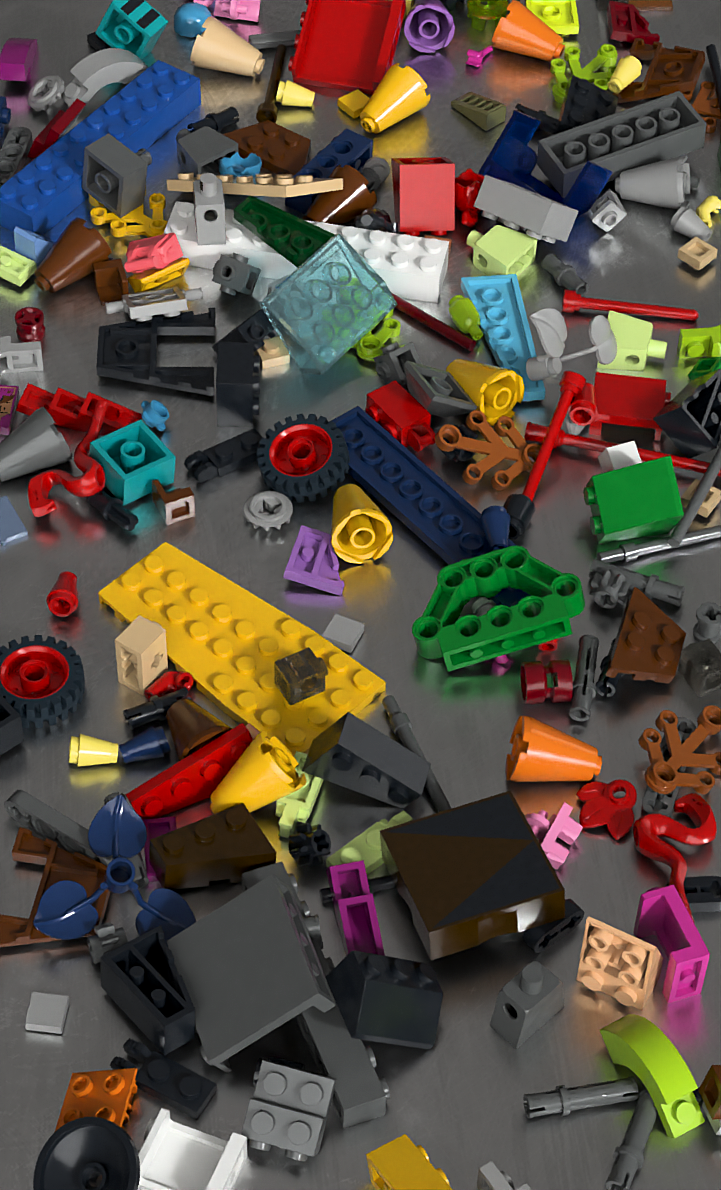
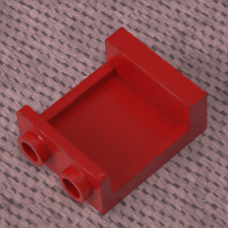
M596 372L594 387L598 415L590 424L589 434L601 436L602 423L655 429L654 440L660 441L662 429L653 418L671 400V393L666 392L667 380Z

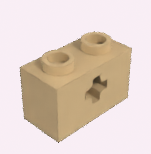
M139 615L115 639L118 682L145 696L144 691L160 676L168 672L166 629L159 623Z

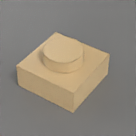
M694 237L679 248L677 258L695 269L701 270L716 258L718 249L700 238Z
M281 336L264 339L263 342L265 344L254 352L255 355H260V366L262 369L290 363V354Z
M695 479L681 496L683 507H687L700 480ZM712 486L697 514L707 518L721 500V490Z

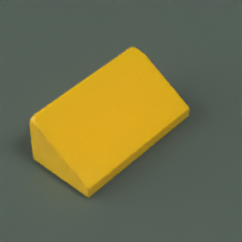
M180 257L163 269L145 270L142 273L133 274L127 279L135 293L149 291L184 275L190 261L188 258Z

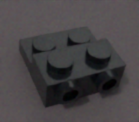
M274 299L218 342L254 343L255 352L265 344L262 340L265 336L271 339L284 329L281 324L289 318V315L277 299ZM218 342L212 346L213 350L216 352L217 355Z

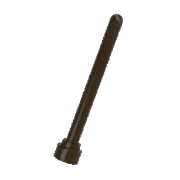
M279 44L276 48L265 102L258 106L256 119L259 123L267 120L275 123L277 120L278 108L275 106L287 50L284 44Z

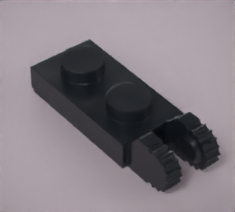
M253 428L204 451L198 450L194 454L188 455L184 461V466L189 471L196 470L194 478L199 483H203L206 480L209 481L217 476L222 477L257 461V449L261 448L259 442L263 437Z
M129 1038L123 1045L124 1051L129 1056L143 1063L140 1070L138 1069L135 1078V1084L138 1086V1089L194 1119L199 1117L217 1091L216 1083L154 1050L151 1052L146 1045ZM120 1056L114 1057L110 1063L113 1070L137 1068L132 1062Z

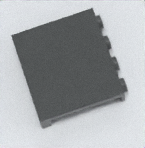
M273 874L166 941L169 950L172 951L174 956V964L178 974L182 976L195 1007V1031L199 1034L202 1046H200L201 1055L209 1065H214L226 1073L232 1070L228 1061L229 1057L306 1009L315 1006L325 1013L336 1006L291 887Z

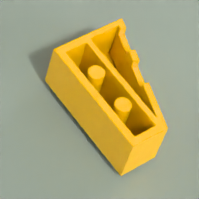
M406 1134L366 1154L370 1179L376 1190H453L441 1168L435 1169L430 1163L424 1148L421 1145L415 1146Z

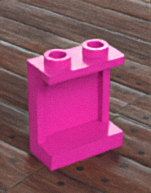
M675 886L651 888L640 896L633 933L638 939L655 935L669 960L662 990L667 1003L701 994L710 953Z

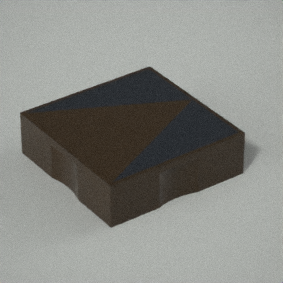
M511 790L380 830L382 859L398 893L404 898L411 910L413 924L431 960L478 946L500 935L518 933L565 918V889Z

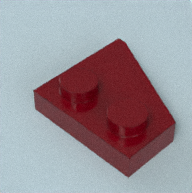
M609 1L607 17L610 39H615L619 42H634L635 38L644 39L645 44L653 45L654 41L659 42L660 36L658 33L651 34L648 30V21L639 14V11L633 4Z

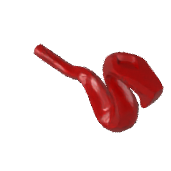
M98 400L96 402L88 432L77 445L74 452V462L84 474L74 477L66 471L50 469L39 473L29 480L28 499L35 517L44 516L57 509L54 501L48 499L49 491L54 485L60 484L71 494L78 497H90L103 490L106 481L103 467L88 454L90 442L99 437L108 407L106 401Z
M690 793L675 801L674 811L687 814L694 822L695 829L686 827L662 814H648L641 816L634 822L633 837L635 847L642 855L671 867L669 886H675L694 922L684 890V880L687 872L686 861L676 848L659 838L666 837L690 846L705 845L715 839L717 826L710 805L700 795Z

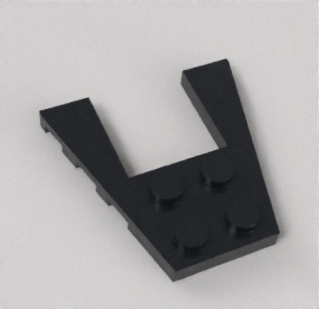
M208 308V313L194 315L193 311L183 312L179 318L163 320V316L153 317L152 322L137 325L135 320L100 326L96 365L97 375L214 396V367H156L157 335L215 336V308Z

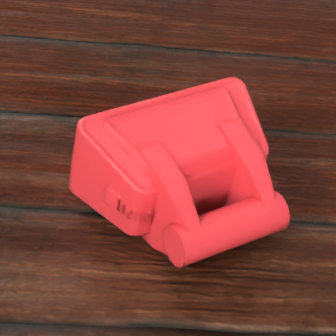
M168 233L131 241L127 248V262H125L124 267L127 273L138 274L145 270L163 269L169 263L182 257L183 253L176 234Z

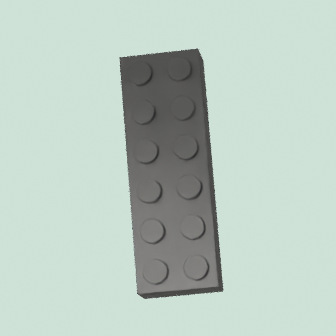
M677 91L538 140L537 165L560 196L565 198L615 180L616 177H620L622 171L682 156L704 148L707 123L684 95Z

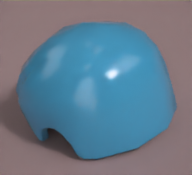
M197 2L182 4L174 14L175 32L190 38L197 37L198 34L201 35L206 30L202 25L208 17L212 16L211 12L205 5Z
M235 152L230 158L224 157L220 159L218 168L220 175L230 174L233 177L248 175L255 177V174L260 173L262 160L254 153H250L247 158H242L238 152Z

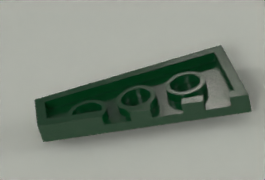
M251 195L234 209L235 220L308 276H311L342 247L341 237Z

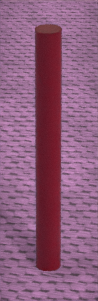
M388 290L382 292L381 300L391 301L396 309L469 351L474 349L476 341L392 292Z

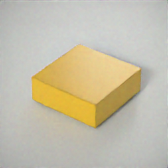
M357 89L338 98L337 106L355 119L360 116L370 98Z

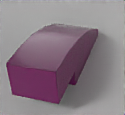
M9 38L6 41L0 54V80L26 81L27 74L31 73L37 39Z
M364 860L328 867L326 873L346 956L352 950L385 956L373 893L370 894Z

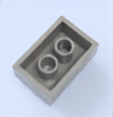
M485 175L474 203V207L483 210L482 216L495 221L498 220L503 222L505 226L524 231L531 237L555 244L556 239L567 242L579 212L576 209L523 187Z

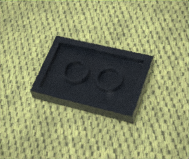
M572 75L567 83L556 130L564 132L615 114L619 97L613 95L608 90H603L591 84L585 79Z

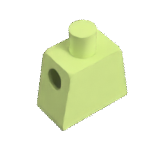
M495 225L485 235L473 230L467 237L466 244L474 248V266L487 276L516 274L518 276L536 258V238L501 225Z
M609 311L607 320L616 338L617 353L615 359L610 364L603 365L598 361L597 368L642 371L645 369L648 356L665 359L668 342L651 339L653 324L651 322L615 311Z

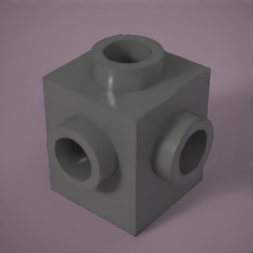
M233 253L232 257L221 254L220 260L213 267L214 276L212 281L221 284L219 290L235 296L236 292L239 291L252 296L261 269L247 264L249 260L247 257Z
M395 341L382 347L383 353L373 358L376 363V372L385 384L395 380L400 385L407 383L404 370L406 361L422 365L413 342L398 345V342Z

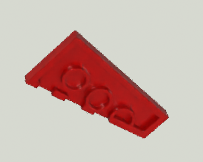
M241 723L125 795L133 810L141 819L159 818L210 798V795L250 745L253 738L246 726Z

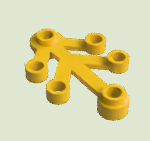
M88 193L89 203L95 206L90 212L91 222L95 225L110 223L112 236L146 235L149 238L163 235L168 221L163 220V209L166 207V199L163 194L154 193L149 197V207L153 210L151 219L144 215V204L119 218L114 213H107V210L103 208L104 205ZM136 222V223H138L139 225H128V226H127V223Z

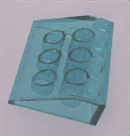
M335 234L259 302L302 374L323 375L398 305L385 281L340 234Z

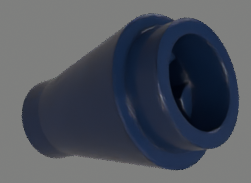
M490 506L484 509L480 518V524L489 544L490 552L508 547L511 516L502 506Z
M152 725L129 741L119 745L125 764L164 757V753L171 751L162 726L154 728Z

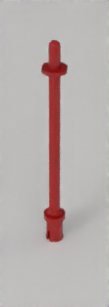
M528 422L524 435L525 441L542 443L548 426ZM560 429L553 449H557V446L567 445L603 452L606 448L620 444L568 434L563 429ZM637 448L641 461L647 462L671 456L673 467L704 474L710 465V462Z

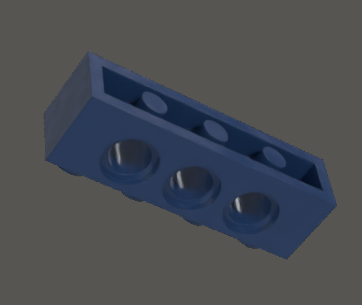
M346 128L341 134L334 137L331 143L323 150H320L308 164L303 165L301 170L292 178H296L298 175L328 178L333 169L341 164L342 168L345 165H350L361 172L366 161L372 157L373 140ZM318 193L285 198V206L305 214Z

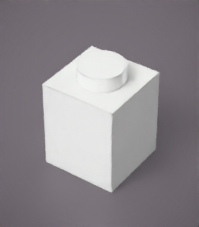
M634 441L606 448L598 456L603 473L642 463Z

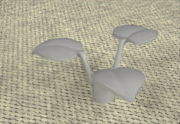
M544 308L528 316L536 327L541 344L546 352L527 360L526 372L531 381L545 379L546 384H559L561 379L555 377L562 370L561 362L596 351L599 363L603 365L610 364L616 357V338L609 321L602 315L594 316L589 323V337L593 346L564 356L561 355L565 348L564 341L567 337V327L561 313L553 308ZM567 411L565 420L568 432L578 436L585 426L572 422Z

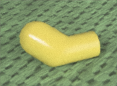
M714 195L708 196L696 208V214L709 228L712 226L710 213H719L718 208L721 209V200Z

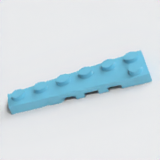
M517 275L461 278L463 294L465 298H469L479 312L480 329L498 366L515 371L523 379L525 388L522 401L545 400L543 380L531 381L526 372L527 360L537 357Z

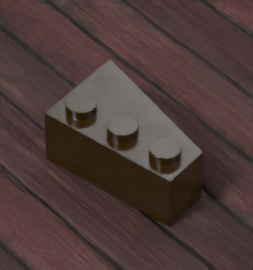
M241 803L151 839L149 863L155 871L156 878L164 889L176 890L209 886V881L230 879L231 883L242 882V873L275 864L277 852L244 803Z

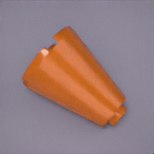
M512 0L506 8L510 13L506 14L505 17H501L492 37V47L549 62L555 58H560L565 49V45L562 44L563 38L521 2Z
M522 715L518 717L509 742L513 744L511 755L507 754L505 773L507 780L514 782L590 781L593 775H599L602 766V756L598 755L597 748L530 716Z

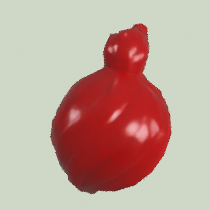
M471 168L455 177V208L463 212L460 216L461 223L469 228L473 227L479 219L478 212L481 209L474 207V203L485 177L475 173Z

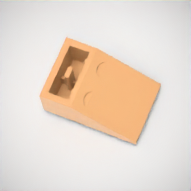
M588 916L576 980L591 990L601 991L616 998L623 1005L643 1010L660 978L664 958L656 946Z

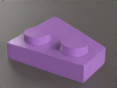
M301 525L283 578L341 596L344 589V581L340 580L338 573L339 562L337 555L333 552L331 534Z

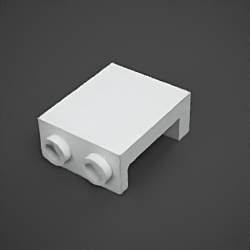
M161 1108L157 1118L149 1120L144 1132L145 1142L141 1150H137L140 1161L138 1190H232L247 1158V1137L232 1132L229 1141L220 1139L172 1121L170 1119V1110Z

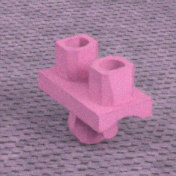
M215 0L214 16L258 22L261 0Z
M565 802L558 813L553 814L549 821L547 820L548 813L544 810H540L538 814L528 813L525 815L536 838L539 839L538 842L549 862L555 869H558L564 863L569 854L568 849L555 841L558 837L571 845L583 828V826L569 816L573 807Z

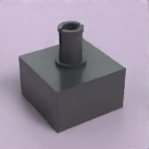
M106 134L84 149L82 189L119 218H122L144 204L147 166L152 163L151 154L144 148L134 153L111 134Z

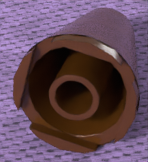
M341 164L333 169L328 178H343V190L318 193L302 219L343 226L355 219L356 216H360L362 211L373 208L377 203L376 194L374 191L369 192L366 187L369 182L358 170L350 165H345L342 168Z
M76 217L70 221L35 270L36 278L34 281L43 292L55 293L93 273V263L113 260V258H108L112 252L105 239L94 227L91 230L87 229L84 226L87 221Z
M182 699L175 702L169 708L166 715L179 761L233 729L190 699Z

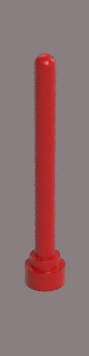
M564 289L562 312L573 313L582 308L695 321L699 317L698 311L694 309L581 297V294H576L575 290Z
M564 371L559 382L562 394L522 493L529 497L531 501H533L573 397L582 392L586 379L576 372Z

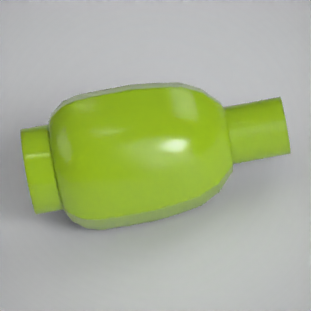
M456 295L449 301V315L454 324L461 332L465 334L470 333L473 340L481 339L483 332L479 328L480 315L473 302L462 295Z

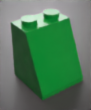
M671 456L594 475L583 490L585 503L590 505L592 512L590 517L591 532L593 535H597L598 544L668 534L684 516Z

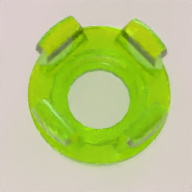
M468 0L467 10L469 12L467 16L472 18V28L483 32L487 20L495 19V26L497 27L501 17H505L508 12L506 9L508 1ZM488 1V5H483L480 2Z

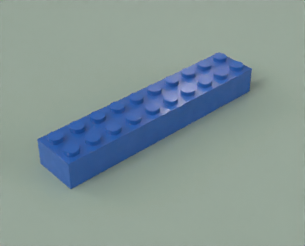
M157 60L0 186V226L12 232L17 226L40 235L46 234L89 198L88 193L82 189L85 147L109 133L134 153L142 148L147 150L201 105L200 78Z

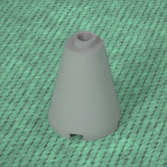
M677 156L622 171L620 177L615 179L616 194H620L621 199L675 210H679L683 206L688 209L690 201H685V194H690L691 189L689 163H685L688 157Z

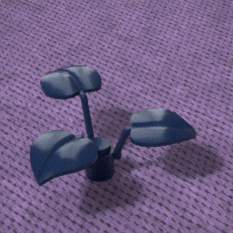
M118 795L98 811L88 831V843L92 852L99 857L112 856V861L106 869L104 882L88 898L85 888L77 882L64 880L54 883L41 897L33 925L38 931L52 938L62 940L81 938L91 932L97 924L98 912L91 903L95 902L107 889L116 894H121L128 890L132 891L138 905L143 908L135 920V927L139 936L161 925L166 942L196 923V919L187 902L172 890L164 888L155 889L150 894L147 903L143 900L138 890V884L133 882L135 867L131 861L125 858L136 856L144 848L147 840V830L141 817L122 795Z

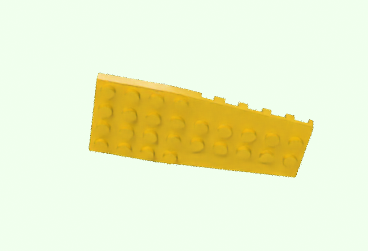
M167 542L161 544L98 592L99 602L101 604H108L114 610L115 617L121 622L126 620L131 624L140 615L150 621L159 623L166 629L167 657L176 664V671L189 672L196 682V688L225 714L239 724L243 723L246 726L250 723L259 732L267 731L266 737L268 739L273 736L277 737L293 756L296 751L308 754L313 739L349 712L356 716L386 690V682L314 630Z

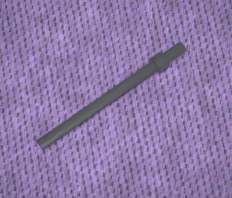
M721 438L718 442L719 448L684 510V516L677 523L668 539V544L673 548H678L721 470Z
M721 525L687 532L679 547L721 538ZM669 537L638 544L628 542L620 544L619 548L598 552L597 559L606 563L619 560L625 563L637 560V556L668 550L673 547L668 544Z
M386 696L383 698L382 704L390 717L389 725L394 734L400 737L405 748L426 760L411 731L412 724L407 714L401 712L394 696ZM430 768L425 787L438 813L452 809Z

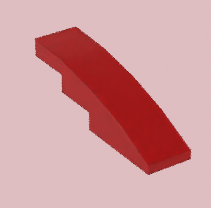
M29 383L16 408V411L30 416L36 409L44 407L55 421V425L87 433L96 402L104 400L108 403V407L99 434L101 436L112 433L140 419L142 420L140 413L91 392H88L86 398H82L58 387L56 393L53 394Z

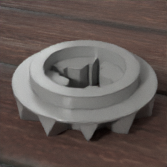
M51 75L39 80L32 87L28 95L27 102L29 106L38 112L42 109L47 110L49 106L55 105V102L62 98L61 94L66 90L64 87L65 82L58 75Z
M258 492L250 496L244 504L246 522L252 523L254 529L264 527L266 532L270 527L280 530L282 524H289L290 517L293 515V505L288 497L279 492ZM263 507L269 512H274V515H269L267 512L263 513Z

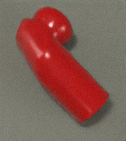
M169 671L151 684L144 691V694L150 701L152 696L157 695L161 697L184 686L189 691L194 683V679L186 671Z

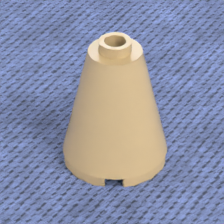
M208 17L202 25L206 30L201 35H197L192 48L190 60L193 62L191 65L253 77L256 73L260 74L265 64V59H262L263 53L216 18Z

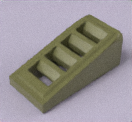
M468 92L451 101L453 108L485 131L505 121L506 106L490 98Z

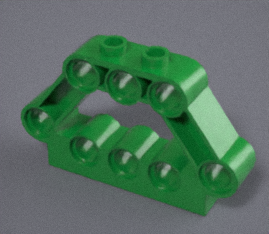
M517 545L496 549L470 559H463L443 567L437 575L438 584L423 615L413 623L412 634L419 654L426 659L443 657L448 672L572 634L569 618L579 615L585 607L581 581L574 574L561 573L530 556L527 549ZM507 587L520 589L531 595L522 598L517 605L511 607L497 605L490 608L485 615L477 617L476 615L469 614L459 618L464 606L471 598L477 596L491 598L496 596L501 589Z

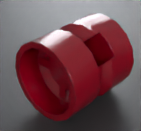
M568 659L550 660L546 666L541 661L521 663L520 681L524 704H543L546 698H549L552 703L571 702L573 680L571 665ZM547 676H551V688H547Z

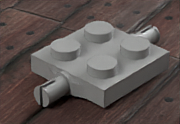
M175 286L122 295L121 301L106 302L105 309L107 315L124 312L128 313L131 319L135 318L136 321H148L153 318V315L164 314L165 317L180 315L181 311L188 310L187 301L203 299V291L201 287L184 290Z

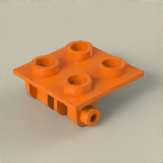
M127 1068L72 1073L55 1132L66 1123L83 1117L103 1118L116 1123L124 1129L123 1124L129 1122L130 1117L128 1114L132 1111L131 1103L133 1096L138 1090V1086L135 1084L138 1069Z

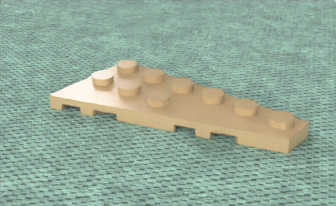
M192 172L177 173L178 178L167 179V190L193 192V182L200 180L202 174H197V177H194ZM257 173L255 177L248 175L233 177L230 174L216 175L217 179L222 180L223 194L287 198L343 190V178H313V175H298L296 178H292V174H278L273 178L272 173Z

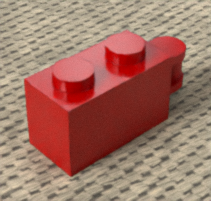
M396 380L367 394L365 412L403 446H411L416 452H419L435 444L436 434L430 427L431 414Z

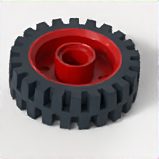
M297 414V420L295 421L289 416L285 418L286 424L282 425L280 421L275 423V431L269 428L265 433L266 438H261L259 442L261 448L257 449L259 469L269 490L285 495L291 502L295 496L297 503H303L306 496H308L311 502L316 500L315 494L319 493L323 498L328 495L327 488L332 491L337 489V481L342 483L345 479L344 473H348L350 457L344 436L333 421L328 422L327 418L323 416L317 419L315 414H309L307 419H305L303 414Z
M35 635L34 641H29V637L24 636L21 637L20 644L14 639L8 642L9 649L4 645L0 647V694L21 715L22 728H30L31 723H35L36 728H43L44 721H47L49 726L57 724L56 717L64 721L68 718V711L73 714L77 710V704H81L83 694L85 693V678L79 654L76 655V651L72 646L67 648V643L62 640L56 644L55 637L48 636L46 641H43L42 635Z

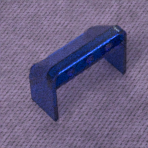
M515 110L478 174L488 175L513 183L579 211L576 218L588 212L613 172L587 161L566 197L562 198L558 193L531 175L537 164V154L528 146V143L541 121Z

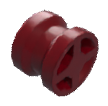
M25 307L17 311L15 323L17 325L16 333L18 339L22 342L42 340L45 336L43 312L35 307Z

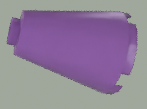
M440 0L415 1L404 21V33L411 47L420 52L433 53L442 47L448 46L454 36V19Z

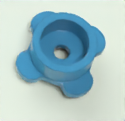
M152 400L150 403L143 401L141 403L143 408L141 417L149 427H156L159 431H164L166 429L164 422L169 418L167 408L157 400Z

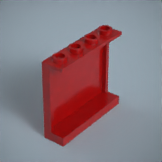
M306 0L308 7L306 12H302L300 19L301 33L296 34L294 42L295 56L290 57L288 70L292 72L293 81L351 92L359 89L364 94L372 95L388 69L392 66L406 11V1Z

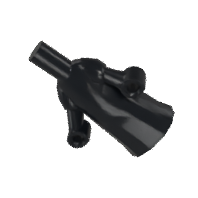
M369 208L362 211L360 216H356L353 224L345 225L355 228L399 233V222L391 223L389 214L378 208Z

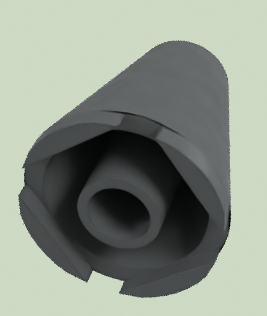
M44 407L36 409L0 442L1 482L60 465L72 459V453L61 431L58 432L54 426L55 421Z

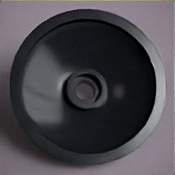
M83 1117L70 1121L60 1127L42 1148L34 1170L33 1188L34 1190H138L140 1161L135 1144L128 1133L112 1121L99 1117ZM102 1174V1182L97 1187V1178Z

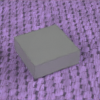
M334 614L322 637L339 649L352 653L364 632V623Z
M32 992L25 1019V1029L62 1034L69 1006V997Z

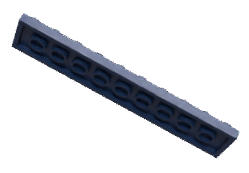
M357 406L331 420L341 430L347 444L350 457L348 474L449 565L490 552L489 544L480 524L482 514L363 409ZM508 538V547L516 546V544ZM507 587L501 589L496 596L488 598V600H493L496 604L495 606L505 605L511 607L517 605L522 598L531 595L520 589Z

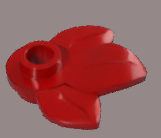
M621 779L614 780L608 784L598 781L590 782L581 787L576 793V796L585 803L579 815V824L583 826L582 829L607 824L611 836L615 840H619L632 828L635 821L632 807L636 803L637 793L635 787L630 782ZM619 791L626 793L622 798H615L613 796Z

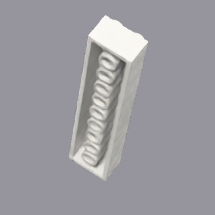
M175 202L163 233L176 234L183 253L182 257L189 259V266L213 270L215 263L220 260L221 254L232 257V254L236 253L249 258L247 264L261 269L259 277L280 279L288 275L298 283L340 289L342 280L354 278L362 283V292L381 295L384 290H388L400 298L438 303L448 267L449 241L305 220L342 238V247L311 276H308L235 220L233 209L225 208L226 244L198 245L194 204L189 202ZM214 212L205 213V219L208 221L214 220Z

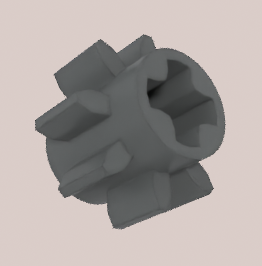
M606 569L603 576L595 573L589 594L594 596V601L599 606L614 608L617 602L622 605L625 604L631 584L626 582V578L621 572L614 569Z
M111 922L94 926L96 935L87 937L94 963L101 962L100 957L128 943L123 927L114 929V925Z

